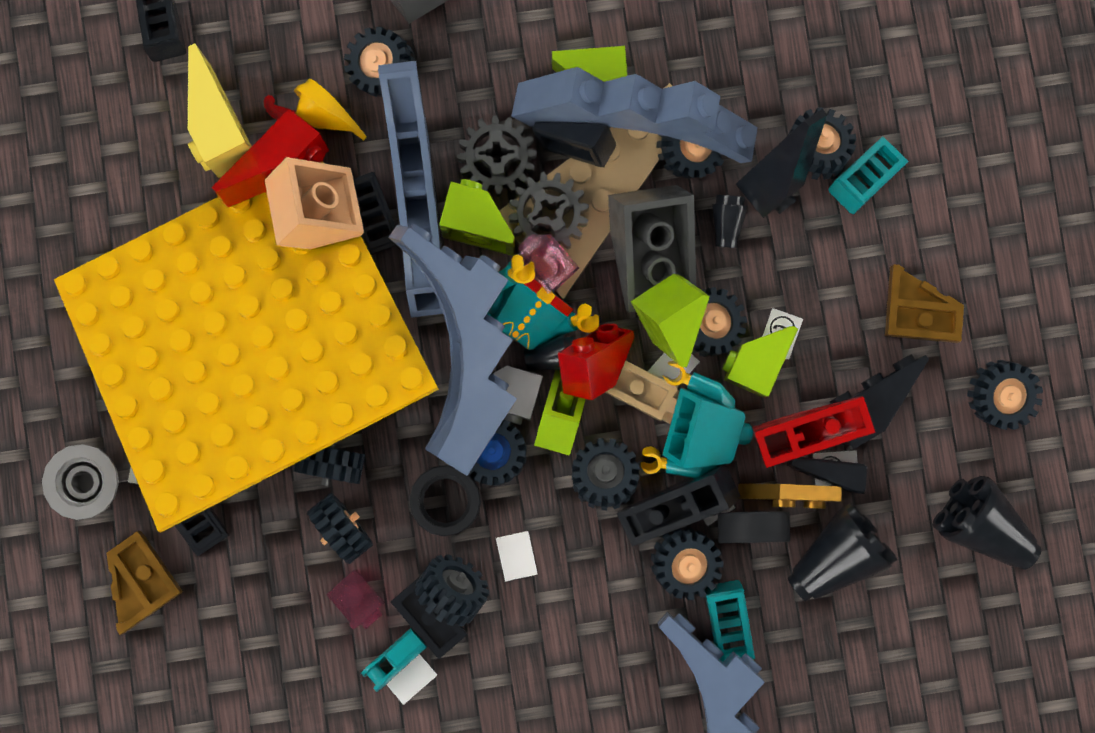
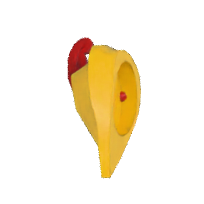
M308 79L305 83L298 85L294 89V92L300 99L296 111H291L310 126L318 129L350 131L363 141L367 136L338 101L317 82ZM267 95L264 98V108L275 120H278L288 110V108L274 105L275 99L273 96Z

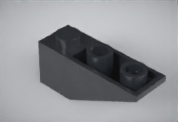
M910 354L894 363L892 366L895 371L883 378L879 372L863 381L861 385L864 390L853 396L849 391H846L829 401L830 404L864 396L875 433L842 443L846 451L853 450L886 431L929 359L926 355L915 359Z

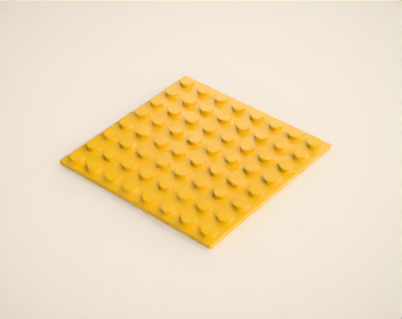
M267 192L231 207L225 206L217 197L54 279L155 526L160 533L439 390L362 237L359 236L310 250L277 246Z

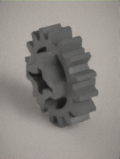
M495 115L492 117V124L486 125L481 118L478 120L479 130L475 131L470 127L466 129L470 140L459 141V147L466 152L457 154L458 162L467 163V165L460 169L462 177L472 175L470 180L482 184V190L489 192L490 188L495 189L497 197H501L502 188L506 187L514 194L517 181L523 185L527 184V177L524 173H534L535 166L528 162V160L537 158L536 150L528 149L533 144L534 139L532 136L522 137L525 132V126L523 125L513 129L512 118L510 117L507 118L504 124H499L498 117ZM502 135L512 138L518 146L510 145L503 139ZM489 136V140L482 147H476L480 140ZM494 150L501 151L500 163H494L493 161ZM520 164L513 174L505 178L504 174L511 166H518ZM475 166L477 168L484 167L491 173L492 179L482 175Z
M541 172L540 182L537 183L531 177L526 178L528 188L525 190L517 186L515 193L520 199L510 200L509 207L517 211V213L509 215V223L519 224L513 230L514 236L524 234L526 237L524 238L523 246L527 248L534 242L537 244V253L540 254L544 246H550L552 254H556L557 245L561 243L567 250L570 249L571 242L569 238L572 236L580 240L582 233L577 227H584L588 224V219L580 216V214L589 210L588 204L579 203L584 196V191H572L573 179L568 180L565 184L560 183V173H556L553 180H548L545 172ZM545 190L557 191L562 195L558 197L549 195ZM531 198L534 204L533 212L524 218L525 205ZM546 206L549 210L556 209L554 220H550L548 216L541 218L543 207ZM573 208V221L567 229L563 217ZM539 229L551 232L552 237L541 236L535 232Z

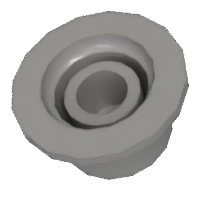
M84 444L68 446L57 452L46 465L42 478L43 494L50 507L63 517L75 520L93 518L104 512L116 497L119 486L117 468L110 456L99 448Z

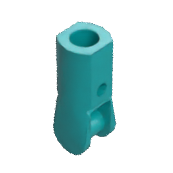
M410 628L371 662L361 674L363 677L368 676L375 684L373 689L378 692L428 646L413 628ZM386 659L394 667L387 675L379 666Z

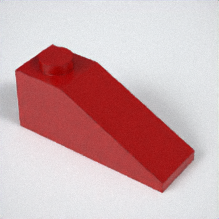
M288 109L211 188L225 206L231 207L267 192L265 179L286 157L321 163L329 149L317 130Z
M864 396L786 415L752 427L766 468L875 433Z

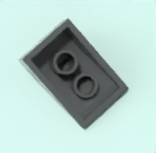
M678 185L608 195L610 234L626 311L628 313L635 312L630 301L672 274L681 275L696 286L694 195Z

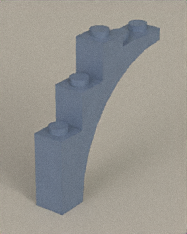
M416 61L378 65L400 225L411 227L412 224H416L432 235L430 242L441 250L442 243L432 174L430 142ZM403 251L405 286L411 318L443 314L442 307L428 279L412 258Z
M579 67L518 83L511 116L530 127H533L535 122L586 123L668 136L721 153L739 163L752 161L758 128L719 105L720 95L696 81L661 89L637 74L604 82Z
M412 224L411 227L396 225L388 238L412 258L428 279L442 307L449 333L451 371L448 395L440 421L425 450L467 476L517 399L506 391L509 384L492 374V371L513 339L502 332L505 328L502 323L487 315V312L501 293L508 279L498 272L501 266L485 255H481L480 258L465 256L463 259L459 254L446 246H443L440 250L430 242L432 235L418 225Z
M666 612L657 622L658 626L680 650L696 678L703 698L707 733H756L760 727L744 712L740 716L736 714L765 683L758 674L762 667L748 654L745 653L740 658L734 651L724 661H721L720 658L724 653L709 639H706L703 643L692 634L696 628L685 617L678 613L674 618L669 612Z

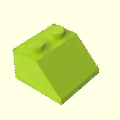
M461 179L460 184L451 182L439 223L443 238L514 256L515 237L488 191L482 190L483 185L466 179Z

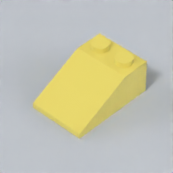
M194 43L188 46V131L193 141L188 143V146L197 163H201L205 171L211 169L218 178H221L252 146L213 68Z

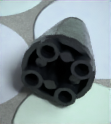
M979 476L968 482L960 479L954 483L949 491L951 498L943 510L936 515L932 524L941 536L948 541L1015 568L1019 567L1022 570H1026L1033 566L1039 559L1042 549L1037 544L1035 536L996 483L986 476Z
M849 503L835 514L793 568L794 573L787 578L796 593L806 602L812 597L814 599L820 598L884 572L892 567V564L898 559L885 542L882 543L875 535L878 531L866 515H862L852 503Z

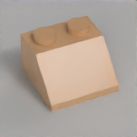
M286 157L265 179L277 246L310 250L359 237L364 233L351 168Z

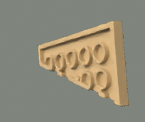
M669 83L664 88L672 87V85ZM611 127L609 129L616 142V147L605 167H598L569 158L546 175L548 180H553L555 174L560 173V183L565 184L568 180L573 179L572 191H584V196L579 203L588 204L589 210L580 214V216L588 219L587 226L577 227L581 231L582 237L578 240L571 236L569 238L571 248L568 250L562 243L558 244L556 254H552L550 246H544L541 254L537 253V244L534 242L526 248L523 246V241L526 237L524 234L516 236L515 240L562 300L565 299L576 280L610 233L608 195L638 191L658 163V154L662 153L661 148H656L657 141L662 140V137L658 134ZM545 190L549 195L557 197L562 195L557 191ZM531 198L525 205L524 218L533 212L534 204ZM508 204L500 210V213L513 233V230L519 224L509 223V215L517 213V211L510 208ZM546 206L543 207L541 218L548 216L550 220H554L556 209L549 210ZM573 208L563 217L567 229L573 221ZM539 229L535 232L541 236L552 237L551 232Z

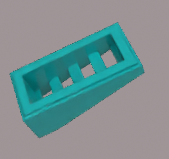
M882 136L834 181L828 191L849 213L855 214L909 161ZM876 153H878V154H879L887 163H889L892 167H891L890 169H888V168H887L876 156H874V155H875ZM866 162L881 176L880 179L865 165ZM855 173L870 186L869 189L854 175Z
M740 580L717 583L713 590L709 587L705 589L714 645L724 653L720 660L724 661L732 651L740 658L746 653L752 659H755L744 589ZM734 598L736 599V600H730V601L715 603V602H717V601H723V600L734 599ZM738 610L739 615L718 619L717 614ZM741 626L739 631L724 634L720 632V629ZM744 640V646L723 649L724 643Z

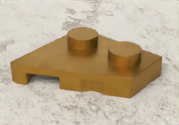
M896 264L890 266L885 336L952 343L961 342L964 305L950 296H944L939 293L937 288L928 282L920 281L905 272V268Z
M738 484V491L741 495L739 499L773 500V507L795 508L797 500L803 501V508L826 509V501L841 502L842 487Z
M142 531L135 532L106 553L108 569L112 574L113 580L111 591L112 599L116 602L118 617L116 629L119 635L132 629L183 592Z

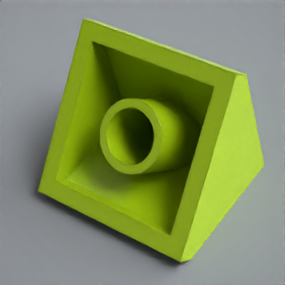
M672 274L630 302L652 343L679 366L687 368L710 296L681 275Z

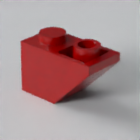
M613 323L599 325L596 331L585 337L575 339L572 345L558 352L563 393L594 400L616 386L634 340V331L618 328V325Z

